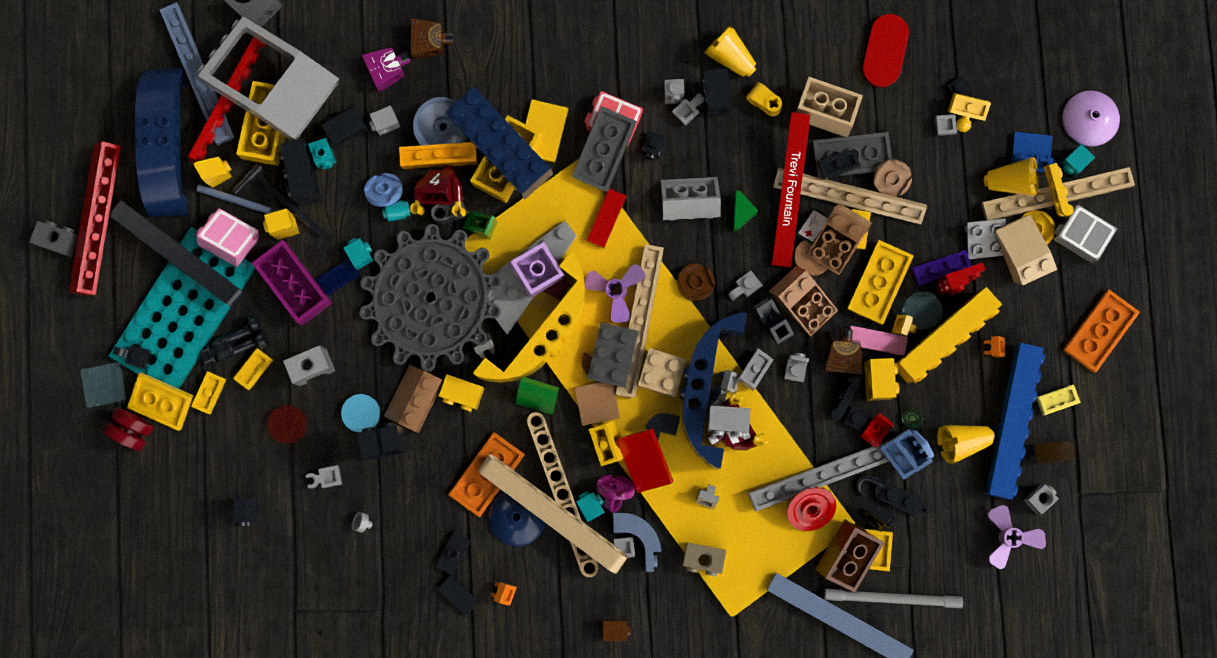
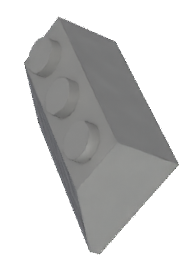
M717 177L661 180L663 220L720 217L721 198Z

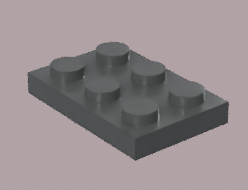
M600 323L587 379L626 388L639 331Z

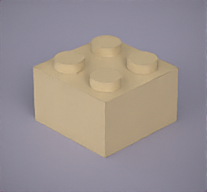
M649 348L638 387L675 398L686 359Z

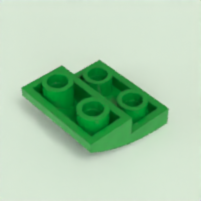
M522 376L516 404L553 415L559 388Z

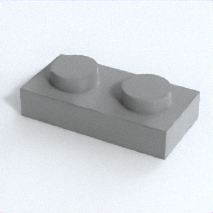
M758 348L737 380L753 391L774 359Z

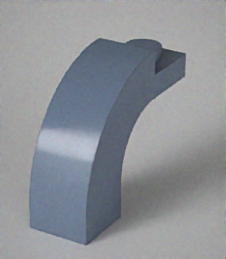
M613 513L614 533H632L638 536L645 547L646 572H654V567H657V555H653V552H661L660 541L654 529L649 523L636 515Z

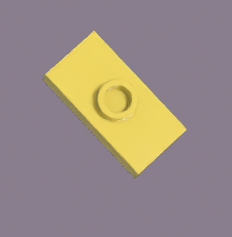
M1074 385L1036 398L1042 416L1081 403Z

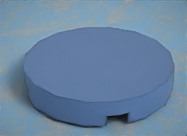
M382 173L381 176L377 177L375 175L367 181L364 191L369 203L374 206L383 207L398 201L403 193V188L398 177L393 174Z

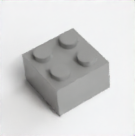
M710 406L708 408L707 431L711 432L712 436H723L724 433H731V437H744V434L749 433L751 408Z

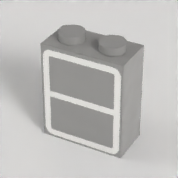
M1076 205L1073 207V213L1069 216H1064L1066 219L1063 224L1060 223L1055 229L1054 233L1056 235L1053 240L1093 264L1099 260L1117 228L1080 205Z

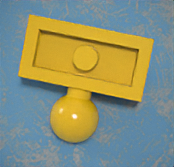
M954 93L948 111L962 115V118L956 122L957 130L959 132H967L971 128L970 117L985 121L991 102Z

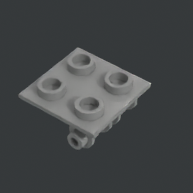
M1005 218L967 222V226H964V231L967 233L969 259L1004 256L995 230L1006 225Z

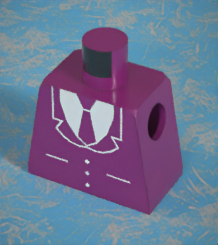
M392 48L362 55L379 92L404 77L401 66L411 62L406 52L395 56Z

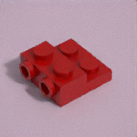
M980 263L943 276L938 280L939 283L937 284L940 294L949 293L952 296L965 290V286L970 281L981 276L980 273L985 270L984 264Z

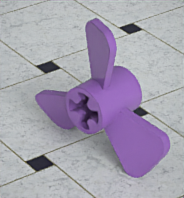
M634 264L629 268L621 281L618 279L607 281L595 271H590L586 277L585 287L592 291H606L607 295L613 299L611 320L615 323L627 322L630 320L631 314L623 298L627 294V287L645 279V272L639 265ZM619 284V288L622 291L620 295L612 294L611 289L614 290V285Z

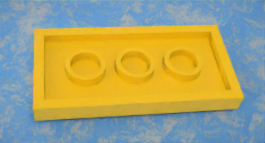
M878 240L847 310L883 325L914 255Z

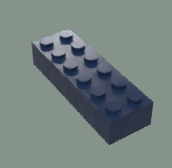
M472 87L445 112L455 126L524 200L553 175L551 168L475 87Z

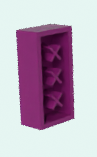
M284 240L252 262L297 324L303 326L332 304V301Z

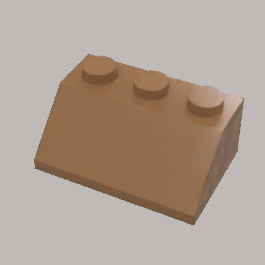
M409 365L384 417L419 433L444 381Z

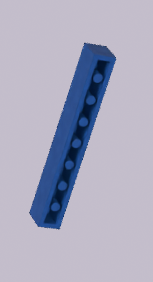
M1024 343L1016 344L985 491L986 495L1013 500V496L1015 497L1017 494L1018 486L1016 485V480L1021 475L1022 467L1020 466V461L1024 458L1026 451L1025 447H1023L1024 441L1028 439V422L1033 417L1031 407L1037 398V391H1035L1036 383L1040 381L1041 372H1039V369L1045 359L1044 348Z

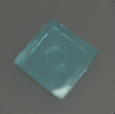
M119 362L81 370L87 408L127 400L121 364Z

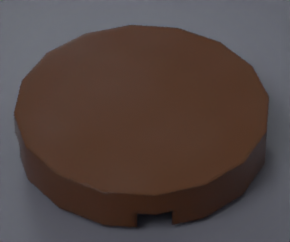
M697 263L684 267L677 277V287L681 295L687 300L694 302L703 301L708 298L715 286L714 275L710 269Z

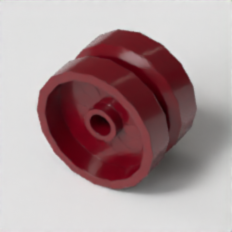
M116 407L111 417L118 424L109 422L102 432L126 447L142 451L146 441L138 434L150 436L154 425L126 410Z

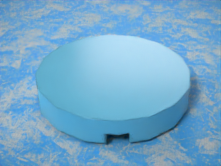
M353 395L343 404L341 411L342 420L350 430L362 432L364 428L377 425L380 419V407L376 400L368 395Z

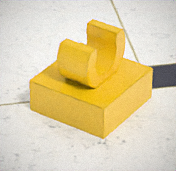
M897 315L891 333L901 336H907L910 332L915 334L918 326L911 324L913 317Z

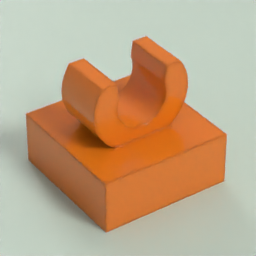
M995 336L991 337V340L984 341V344L991 345V350L984 351V354L994 357H1005V338Z
M503 582L495 583L494 585L498 589L496 594L491 593V596L494 597L493 601L510 606L517 587Z

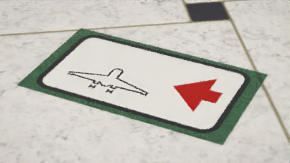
M813 207L795 235L813 245L829 216Z

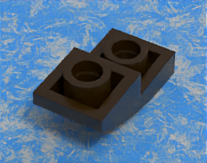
M1073 441L1032 445L1035 464H1052L1076 460Z

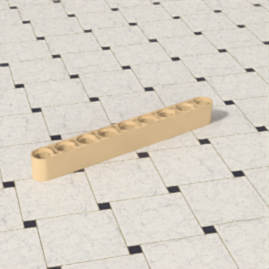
M532 413L529 415L527 423L555 501L565 509L572 507L575 510L574 516L582 521L546 420L542 414ZM535 416L540 417L542 420L538 427H534L531 424V420ZM542 434L548 436V442L545 445L538 443V437ZM553 453L555 460L552 463H546L544 460L545 454ZM556 470L560 471L561 479L554 482L551 479V473ZM560 489L568 491L567 499L560 500L557 493ZM571 542L582 574L586 577L595 576L598 572L597 561L588 554L580 555L577 551L578 547ZM589 562L595 566V571L590 574L584 570V565Z
M488 454L479 467L478 472L609 571L617 574L628 558L623 551L495 456Z

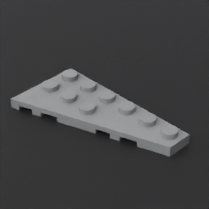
M564 221L517 257L544 242L558 264L577 236L566 221ZM510 262L494 273L501 277L502 283L488 294L489 301L498 305L501 309L500 316L495 319L507 335L534 299V297L529 299L511 270Z

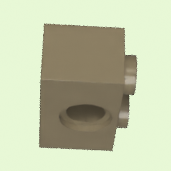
M687 542L682 566L686 567V571L697 573L698 569L705 570L706 575L717 577V573L722 574L726 550ZM700 555H708L709 562L707 565L699 564L698 559Z

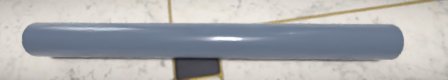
M200 184L197 186V192L265 214L270 213L271 208Z

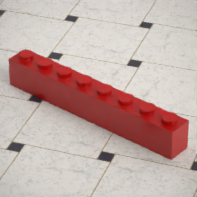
M102 141L95 143L93 146L69 287L70 293L86 296L96 295L121 147L119 145Z

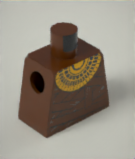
M411 19V55L413 59L442 55L443 45L454 44V33H443L441 23Z
M842 328L841 339L832 338L824 366L825 371L862 374L860 341L852 340L853 329Z

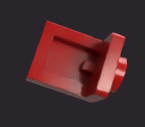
M878 413L870 421L861 437L877 448L894 424L887 417Z

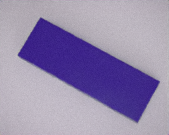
M964 250L913 267L911 271L918 287L972 265L967 251Z

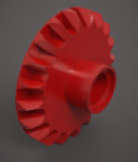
M808 487L807 490H800L799 494H794V498L789 500V505L786 506V515L790 524L798 530H817L828 524L833 518L837 507L836 500L832 493L824 487Z

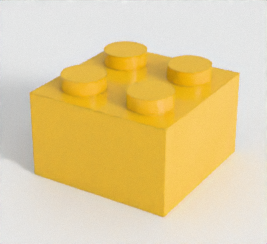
M894 358L870 359L866 361L864 369L867 401L896 398V394H899V384L895 382L898 366L897 363H894Z

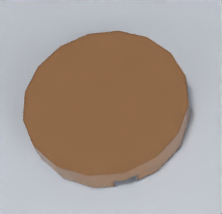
M897 159L882 162L876 168L873 175V183L876 189L882 194L894 197L904 194L912 182L909 167Z
M806 239L795 250V265L805 269L810 276L821 275L828 268L807 256L814 242Z

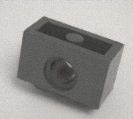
M45 220V223L37 221L29 242L72 258L78 240V235L74 234L75 230L65 226L62 229L57 228V224ZM58 233V239L53 242V236Z

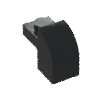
M771 297L754 306L763 328L777 344L794 335L786 318L779 313Z
M668 413L657 414L648 421L645 429L653 428L657 440H659L660 433L676 436L680 416Z

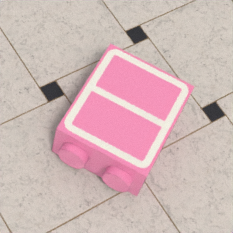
M219 208L215 214L212 213L209 216L207 224L198 230L196 237L198 246L238 267L258 241V230Z

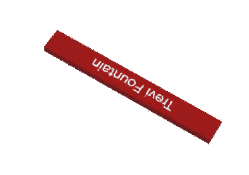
M791 112L772 265L791 267L811 114Z

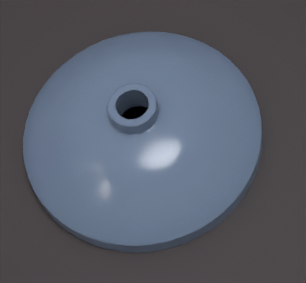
M437 97L426 101L420 106L414 117L413 129L415 137L421 146L465 143L468 138L445 113L457 101L446 97ZM442 123L447 125L445 130L440 129Z

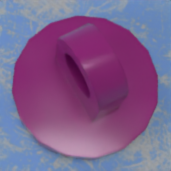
M606 475L598 479L596 489L599 494L606 497L605 509L612 513L620 509L623 500L630 499L635 494L633 481L626 477L617 476V478H612V475Z

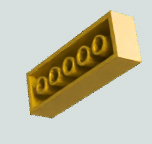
M987 287L977 292L897 362L899 375L907 384L920 382L928 375L926 373L927 370L930 371L936 368L942 362L940 360L942 357L944 359L956 350L955 345L959 346L961 343L966 342L971 337L969 335L970 332L978 331L985 325L984 320L987 321L1000 312L998 308L1002 305L1001 302Z

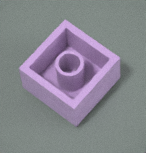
M544 242L510 261V268L529 299L561 281L564 277L563 272Z

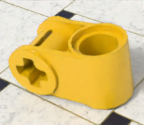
M757 82L746 96V99L752 105L758 107L769 116L774 117L781 112L782 100L760 82ZM770 104H777L776 107L770 108Z

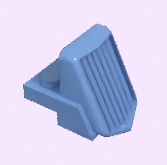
M905 430L880 448L903 479L933 462L931 458H933L934 453L928 441L916 430Z

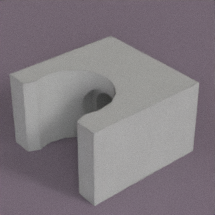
M321 346L283 361L291 382L298 386L307 384V380L318 375L335 372L327 349ZM310 360L312 367L309 370H305L304 363Z

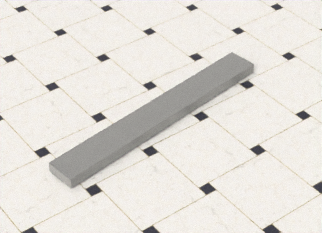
M889 441L881 443L877 448L874 446L748 493L754 512L793 498L794 494H799L800 490H807L808 487L814 488L817 486L820 488L889 462V459L880 449Z

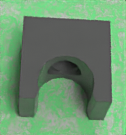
M225 0L228 6L240 18L245 17L260 27L282 7L279 0H251L248 3Z

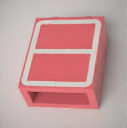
M601 91L600 95H596L593 100L592 106L594 108L592 113L588 112L585 118L586 130H592L601 106L637 121L627 144L628 147L643 114V108Z

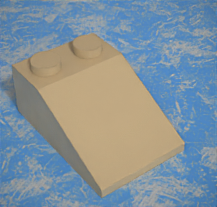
M1026 215L995 230L1015 283L1025 285L1057 270L1051 251L1031 215Z

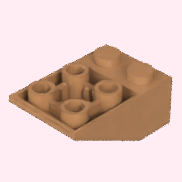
M839 203L833 209L807 256L840 275L872 222Z
M795 266L769 291L778 304L809 336H812L838 311L810 274L798 266Z

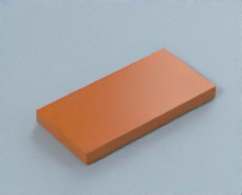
M1106 290L1063 351L1091 372L1096 373L1140 312L1111 290Z
M493 432L448 494L479 518L500 490L499 487L478 472L479 467L488 454L495 456L513 470H515L525 456L524 453L495 432Z

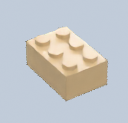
M808 77L796 113L811 114L810 125L848 137L863 95Z

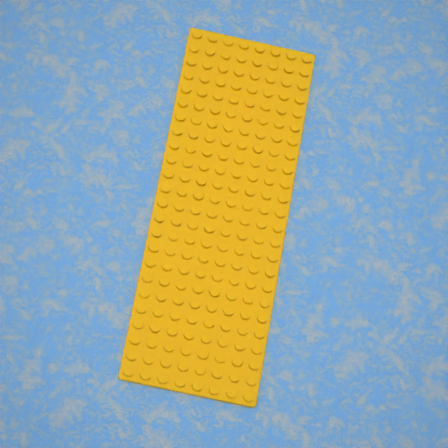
M578 159L538 187L525 200L524 198L496 217L497 224L490 240L474 233L467 238L465 249L468 252H475L479 248H486L490 256L483 264L482 269L486 275H492L562 222L566 221L577 237L558 262V266L572 251L581 265L584 282L590 271H595L607 281L613 279L621 281L632 265L637 264L641 267L645 244L649 245V243L623 208L620 211L605 249L587 242L607 192L572 177L579 161ZM662 261L639 380L649 348L686 359L685 370L686 367H689L691 357L704 333L711 328L694 304L681 295L677 287V281ZM565 275L563 277V280L569 282V285L561 300L565 297V295L575 284ZM637 283L627 287V294L623 298L630 314H632ZM619 284L614 285L615 289H611L612 294L620 295L622 291L619 288ZM586 287L583 311L578 323L571 331L572 337L567 343L563 342L559 346L561 350L555 358L551 357L547 361V364L577 405L576 387L600 383L588 380V376L582 367L584 352L593 357L600 323L628 329L630 320L615 323L611 320L613 299L607 295L606 291H592ZM543 291L534 297L517 321L529 339L532 338L561 300ZM563 318L559 324L567 325L569 319ZM551 333L547 339L553 341L557 338V334ZM720 339L718 340L710 391L717 387L715 385L716 382L722 383L723 377L718 375L719 372L729 370L739 375L742 372V369ZM537 349L541 355L545 353V349ZM697 362L694 364L697 370H704L702 363ZM684 370L675 398L639 388L638 385L635 399L616 395L617 386L614 385L620 418L614 419V423L619 437L646 430L648 421L657 414L668 413L680 416L676 436L660 433L658 440L674 482L666 486L641 492V494L684 553L687 542L726 550L722 574L717 573L716 577L706 575L705 570L698 569V572L730 616L737 615L768 592L767 588L775 573L787 578L826 549L844 519L855 524L827 485L822 487L832 493L837 507L831 521L820 529L801 531L790 524L786 515V506L789 505V500L793 498L754 512L748 493L814 469L813 465L756 388L752 391L741 382H738L736 390L738 392L735 394L737 400L743 397V400L739 403L740 408H751L750 425L756 435L765 434L760 437V441H768L765 445L757 446L747 451L732 450L730 447L726 448L722 441L714 446L711 445L707 438L711 434V432L707 431L708 408L712 405L708 403L701 445L724 449L721 469H714L697 456L685 436L682 425L683 400L680 399L681 388L686 386V381L683 380ZM691 382L693 389H701L699 382ZM726 391V399H728L732 393ZM688 401V406L691 409H697L698 404L696 401ZM613 420L604 421V422H600V423H595V424H591V425H592L593 427H595V426H598V425H601V424H604V423H607V422H610V421H613ZM624 458L619 460L618 462L631 478ZM709 484L716 487L714 495L719 496L714 509L696 503L700 491L706 492ZM700 555L698 559L699 564L707 565L709 562L708 555Z

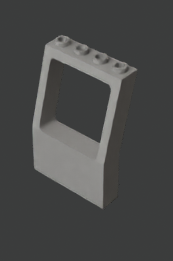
M242 17L240 21L237 19L231 27V33L229 35L226 34L221 39V46L218 50L214 49L209 55V62L199 68L197 72L199 74L198 80L250 112L290 141H295L338 85L339 78L298 49L247 18ZM244 33L252 35L293 60L292 64L261 104L253 102L212 76Z

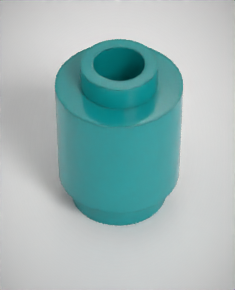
M399 200L382 208L384 219L388 218V222L406 219L407 216H411L408 201L403 202V200Z

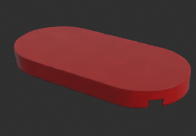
M894 14L882 15L874 22L863 62L862 71L864 77L872 86L885 88L898 79L909 37L907 23L901 17Z

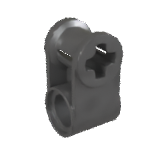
M455 202L452 205L437 204L431 210L434 222L439 225L464 217L460 214V211L457 212V217L452 213L451 210ZM461 202V206L465 209L464 203ZM438 211L445 212L443 218H437L435 214Z

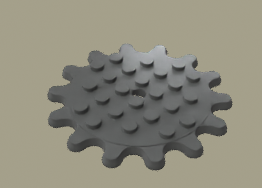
M429 224L425 228V235L421 240H413L407 231H401L397 235L399 247L395 253L390 254L384 250H377L375 252L374 260L379 264L380 272L374 277L365 276L361 280V287L372 293L373 300L369 305H365L360 309V316L365 320L374 319L377 321L378 329L372 335L371 342L375 346L392 342L395 345L393 360L396 364L402 365L411 355H418L421 359V367L425 371H431L435 368L437 357L445 354L453 364L458 365L464 360L462 347L466 342L471 341L479 346L487 342L488 337L481 329V323L486 318L495 319L501 314L500 307L489 301L488 294L491 290L498 288L502 280L496 274L486 275L483 272V264L490 256L486 248H479L475 252H468L465 249V242L467 240L465 231L457 230L450 239L443 240L439 235L438 226ZM433 292L436 300L429 303L426 297L429 293Z

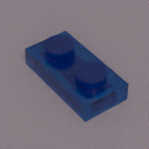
M348 259L317 280L329 296L359 277L360 274L353 266L351 260Z

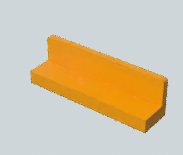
M471 142L399 147L400 166L403 170L436 168L446 165H478L476 147Z

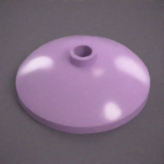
M1083 91L1073 96L1065 105L1062 123L1067 135L1073 141L1083 146L1095 147L1108 142L1116 134L1120 123V115L1116 104L1107 95L1097 91ZM1092 113H1096L1098 117L1094 118Z

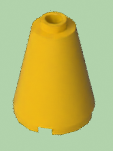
M731 25L704 52L710 58L742 77L745 75L749 77L756 70L754 67L756 62Z
M1035 157L988 171L987 175L984 176L985 187L988 186L989 190L1030 196L1037 195L1039 191V177L1036 173L1038 167Z
M944 425L938 429L937 433L938 446L942 445L943 451L940 453L948 464L956 463L992 445L995 439L993 430L988 426Z

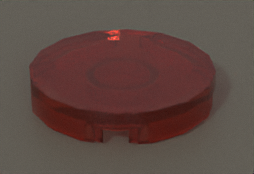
M281 406L275 409L268 418V430L271 436L280 443L290 444L297 442L303 437L307 429V420L304 413L295 406Z

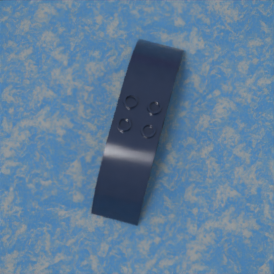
M184 68L147 69L142 73L137 86L135 103L136 169L140 194L149 217L188 216V197L181 193L180 87H186V71Z
M743 312L720 320L704 333L693 352L689 367L685 368L683 375L686 386L681 388L680 399L683 400L682 425L685 436L697 456L714 469H721L724 449L701 445L719 334L741 337L744 333L747 313ZM697 362L702 363L704 370H697L694 364ZM691 382H699L701 389H693ZM688 401H696L698 404L697 409H691L688 406Z

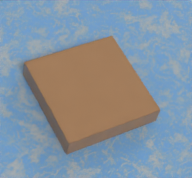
M600 382L575 388L582 426L620 418L614 385Z

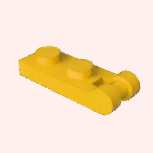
M1057 163L1044 166L1057 215L1060 217L1071 215L1074 209L1072 205L1068 204L1066 198L1068 193L1066 186L1063 185L1061 180V168L1057 166Z

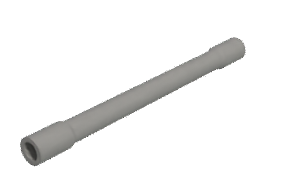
M827 588L824 590V600L829 601L845 600L943 606L946 608L963 607V597L928 596L860 591L854 593L842 589Z

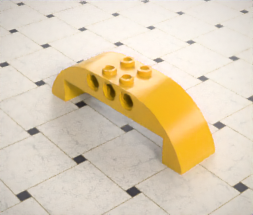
M572 251L559 267L563 274L575 283L504 372L485 358L473 372L479 379L503 383L520 380L522 376L527 377L540 369L551 357L555 358L561 350L559 346L563 342L567 343L572 337L571 331L578 323L583 311L586 292L581 265ZM567 318L569 323L561 325L559 324L560 320ZM551 333L557 334V338L553 341L547 339ZM543 348L545 353L542 356L535 355L537 349Z

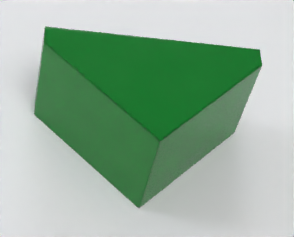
M736 191L733 232L740 230L758 213V210L741 191Z
M470 211L463 229L490 240L497 221L492 215Z

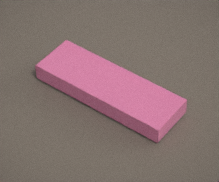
M850 326V329H853L852 340L860 341L861 348L905 356L908 337Z

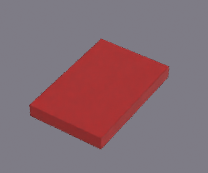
M653 428L617 439L637 493L666 486L674 482Z

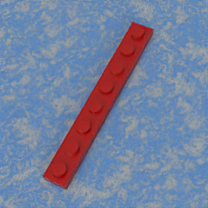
M255 37L252 38L227 84L229 87L240 93L242 89L241 83L243 79L246 80L251 72L249 68L252 63L255 64L259 58L258 52L261 47H265V43ZM222 95L188 156L192 163L199 160L202 161L207 153L205 149L208 144L211 145L213 143L217 127L221 128L224 122V114L226 111L229 112L233 106V102Z

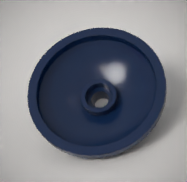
M502 492L495 498L489 510V525L493 534L507 545L524 546L532 543L542 534L546 525L543 520L505 492ZM518 513L520 520L515 521L513 515Z

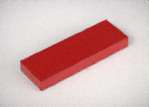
M612 189L608 190L587 242L605 249L626 200V195Z

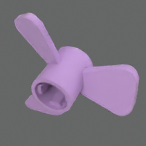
M1001 505L988 512V518L1001 530L998 536L1001 545L989 556V562L996 568L1003 569L1006 566L1011 547L1017 548L1022 543L1038 549H1043L1046 546L1045 533L1041 529L1022 533L1021 530L1012 528L1008 507ZM1012 532L1015 533L1014 543H1012V540H1007V535L1011 536Z

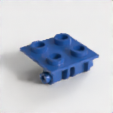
M1014 132L1012 163L1035 157L1038 167L1036 172L1045 173L1044 166L1051 165L1054 161L1051 158L1053 136Z

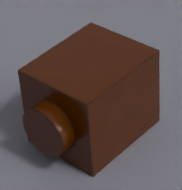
M603 620V641H627V636H631V624H627V620Z

